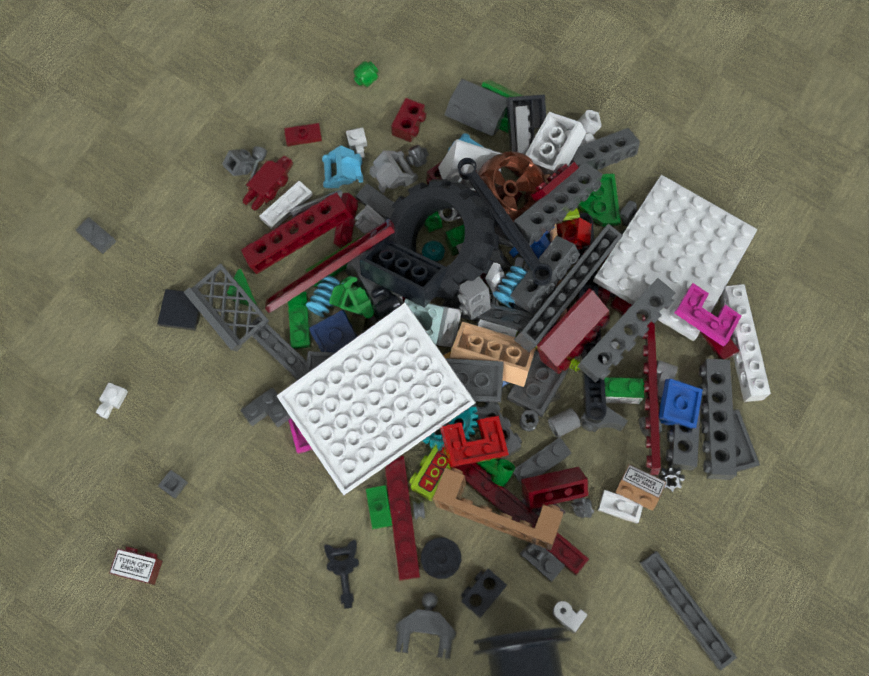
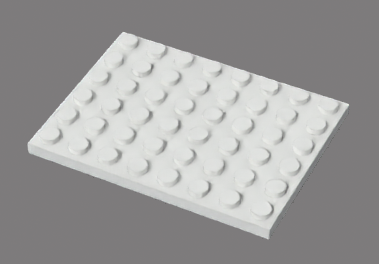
M661 175L626 228L622 238L615 245L595 276L593 282L633 305L649 286L659 278L676 294L672 298L674 300L672 305L668 309L663 308L660 311L662 316L658 320L694 341L700 330L674 313L689 286L694 283L709 293L702 307L711 313L758 229ZM649 300L652 306H658L655 300Z
M407 303L398 307L277 395L343 495L353 490L476 403Z

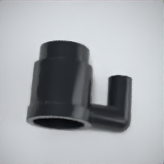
M380 287L371 291L374 299L381 295L385 296V299L373 305L375 314L379 319L385 318L401 306L397 296L392 294L390 290Z

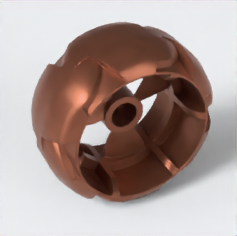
M519 152L497 154L486 161L478 172L480 178L491 190L513 222L536 203L531 195L537 191L535 188L544 181L546 183L540 167L536 166L529 156ZM504 167L512 170L516 176H519L516 182L513 180L505 181L499 169ZM518 190L526 191L524 196L526 200L525 205L517 210L516 201L513 196L518 193Z

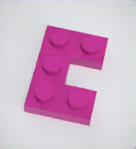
M692 283L674 313L720 345L725 346L742 315L725 305L721 308L718 316H714L702 307L709 293Z

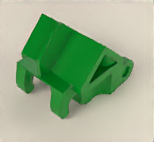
M348 276L333 288L329 299L331 305L357 313L365 318L373 316L374 310L365 290L357 286L351 288V284L357 281L356 277Z

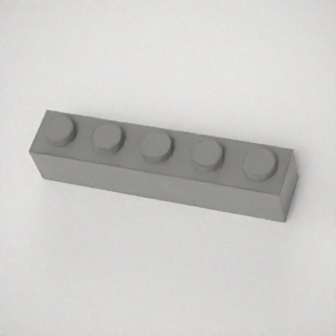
M518 106L514 108L516 151L526 154L531 145L529 144L531 134L528 132V128H530V121H528L529 109H527V106Z

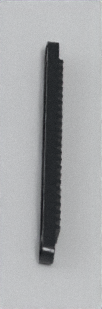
M579 213L580 218L592 224L591 244L594 240L593 219L588 213ZM589 245L584 246L581 249H577L580 254L578 259L589 247ZM597 269L578 292L577 301L589 288L598 296V284L593 282L597 275ZM601 329L597 332L596 338L584 346V350L581 353V361L601 340ZM598 356V360L603 363V356ZM582 371L585 416L589 422L597 424L603 421L607 412L605 381L599 378L597 382H594ZM592 408L599 409L601 416H592L590 410Z

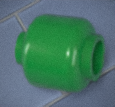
M363 61L353 70L355 75L353 79L359 86L369 87L378 79L377 73L379 70L371 61Z

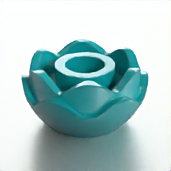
M432 240L424 244L422 248L423 256L435 262L442 260L444 257L445 248L439 241Z

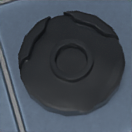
M437 537L430 540L424 546L421 553V564L424 571L435 579L452 577L459 570L462 562L461 551L458 545L445 537Z

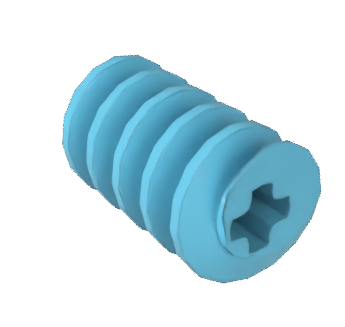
M511 266L510 270L512 273H506L508 279H502L503 285L497 286L500 292H493L494 297L509 308H511L509 302L515 303L510 294L528 273L527 270L520 266Z
M329 275L321 279L322 283L318 284V289L310 297L311 302L306 303V307L320 317H324L323 312L327 314L330 312L326 308L327 306H334L329 303L333 288L339 285L340 282Z

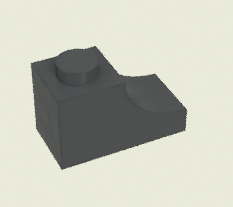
M606 406L607 412L602 422L597 424L591 423L587 420L584 413L580 423L585 430L596 433L598 429L605 427L621 431L628 420ZM592 408L590 410L592 416H601L599 409Z

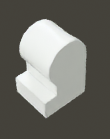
M563 601L558 602L553 608L554 618L572 633L576 632L587 616L582 610H579L576 614L572 610L571 605Z

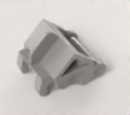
M384 150L373 162L374 166L370 167L369 171L371 177H376L380 183L379 190L382 194L385 193L387 187L389 189H395L398 186L406 187L418 179L417 174L413 173L405 160L402 151L396 153V151ZM396 162H399L405 173H402Z

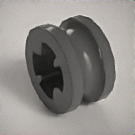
M423 500L420 503L413 501L415 520L418 517L425 519Z

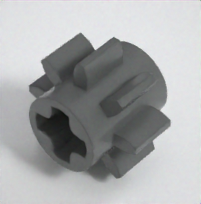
M416 145L408 149L409 155L406 156L409 165L414 164L415 167H419L427 162L426 157L429 156L426 147L421 148L420 145Z
M672 464L667 469L662 468L661 472L663 475H660L659 479L666 482L664 488L667 487L672 492L677 487L682 488L680 481L685 480V475H680L681 468L676 469Z

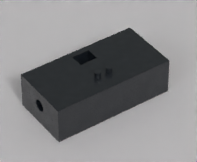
M545 94L507 98L510 152H517L514 108L527 106V109H529L528 121H530V128H528V132L531 134L529 144H531L535 138L534 129H540L546 118Z

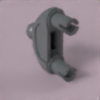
M427 592L421 599L422 605L425 607L424 610L418 609L396 624L395 629L398 634L395 651L401 652L403 643L402 652L408 653L410 633L419 632L438 635L440 641L437 657L443 658V652L446 649L445 659H451L452 639H455L456 632L439 612H433V608L438 603V598L436 594Z

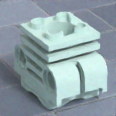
M405 298L404 303H407L421 325L427 329L426 332L436 345L444 307L429 303L424 308Z

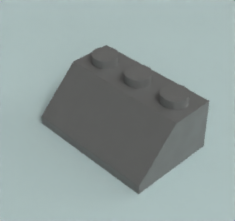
M461 79L449 100L445 116L493 136L498 133L507 110V97Z

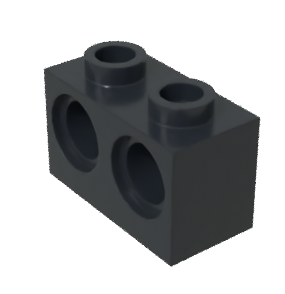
M489 568L485 572L481 570L474 578L476 584L472 588L468 586L460 595L463 597L461 603L479 619L507 586ZM487 578L492 579L495 583L494 589L487 590L483 586V581ZM472 595L480 596V606L475 607L471 605L470 597Z

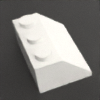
M549 112L525 155L529 156L533 163L540 167L543 174L547 175L555 172L558 174L557 169L564 164L569 165L586 131L580 122Z
M456 139L438 168L442 179H447L453 183L459 182L475 191L469 180H464L459 176L457 167L459 161L463 158H472L477 164L478 174L486 161L502 153ZM466 164L461 168V171L466 174L474 170V167L470 164Z

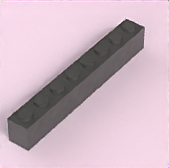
M610 224L605 226L514 340L528 352L537 346L623 235Z

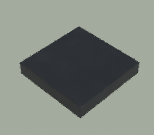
M165 289L157 324L161 327L196 331L200 312L185 295L184 291Z

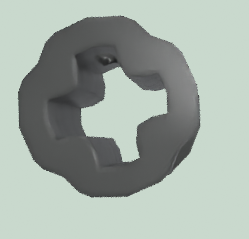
M533 410L523 412L520 419V427L527 432L533 431L539 422L538 414ZM531 418L533 420L532 422L526 423V419L528 420Z

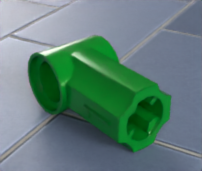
M496 458L477 462L480 467L491 474V480L499 486H506L515 471L514 464L506 459Z

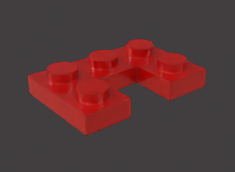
M499 416L478 420L482 440L466 442L462 423L446 425L440 428L450 468L509 455Z

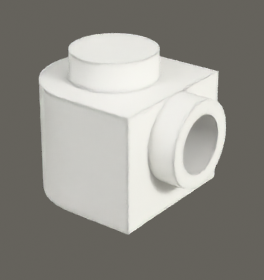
M587 110L578 120L586 133H592V135L602 126L599 113L592 110Z

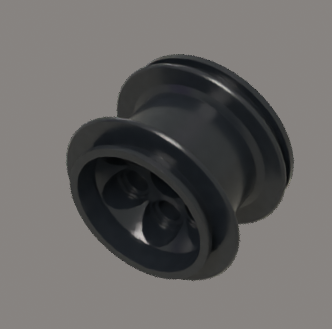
M567 627L515 632L474 640V645H478L479 650L474 651L473 654L488 655L491 676H563L558 645L570 642L572 639L564 637V632L568 631Z

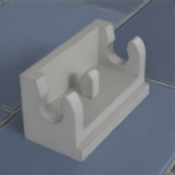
M366 205L355 217L357 220L355 226L365 234L382 224L385 219L369 205Z

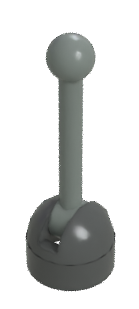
M253 147L252 157L256 161L250 180L255 175L258 162L263 161L266 157L267 150L262 147Z

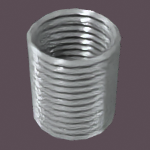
M572 408L566 409L548 419L553 434L558 438L580 427L579 418Z

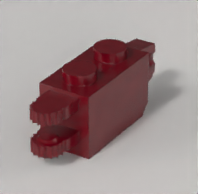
M286 156L280 158L276 163L272 160L266 161L246 184L248 193L243 197V203L248 205L256 197L251 206L256 211L263 203L267 204L270 200H273L278 190L287 184L289 179L288 172L293 166V161Z

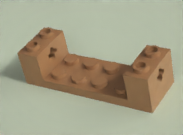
M445 468L433 497L436 507L551 551L564 513L560 511L559 507L552 504L548 506L543 505L534 529L532 524L526 521L511 520L512 517L508 514L500 513L498 515L492 513V509L487 506L481 505L479 508L472 505V501L461 498L466 487L465 475L459 469L451 468L449 470Z

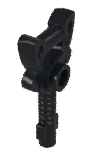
M353 540L347 546L338 548L325 544L324 550L327 558L330 560L326 566L327 570L334 572L341 579V604H344V609L353 608L354 596L353 593H350L348 574H351L354 568L359 566V560L355 558L357 542ZM349 554V557L344 561L335 559V556Z

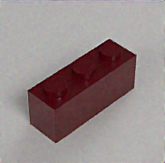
M579 466L521 479L522 496L530 510L543 507V505L548 506L549 504L588 496V479Z

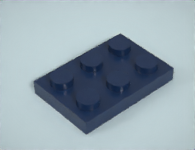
M344 310L309 328L321 352L336 353L358 337Z

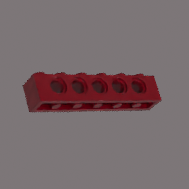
M336 192L327 196L321 202L312 205L308 210L296 215L288 222L279 225L273 231L264 234L255 242L249 243L245 248L241 249V252L249 267L258 274L352 216Z

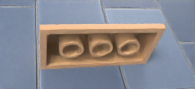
M462 321L452 346L450 359L503 361V381L524 387L536 347L528 352L514 340L515 337Z

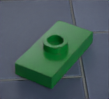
M386 485L366 489L372 530L391 527L392 519Z

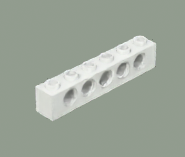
M745 285L725 286L720 295L722 307L727 305L742 315L730 338L739 349V353L733 357L744 402L764 400L771 393Z

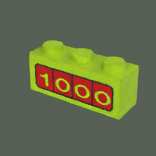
M435 445L429 456L425 455L420 463L422 468L419 473L415 472L409 482L412 484L411 490L430 501L433 500L445 468L451 469L444 446L441 451H438L437 445Z

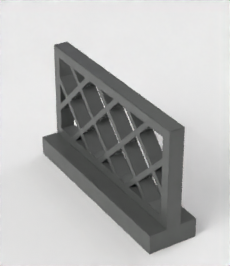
M221 263L194 287H189L184 291L185 295L233 351L237 352L242 348L241 345L269 322L268 318ZM222 270L225 274L224 283L215 282L216 274ZM204 284L211 285L210 295H203L199 289ZM215 285H224L223 296L214 295ZM228 286H235L237 288L236 297L227 296ZM213 298L223 299L222 309H214ZM226 299L236 300L235 310H225ZM239 300L248 301V311H239ZM225 312L234 313L233 324L224 321ZM238 313L248 314L247 325L237 324ZM251 314H258L263 319L258 325H250ZM237 327H246V335L239 339L236 335Z

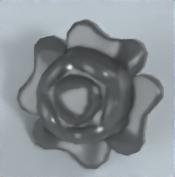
M584 497L573 499L571 506L576 516L591 518L594 513L591 500Z

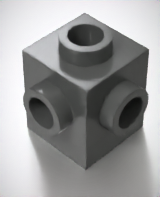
M245 149L229 150L222 165L233 176L248 175L256 160Z

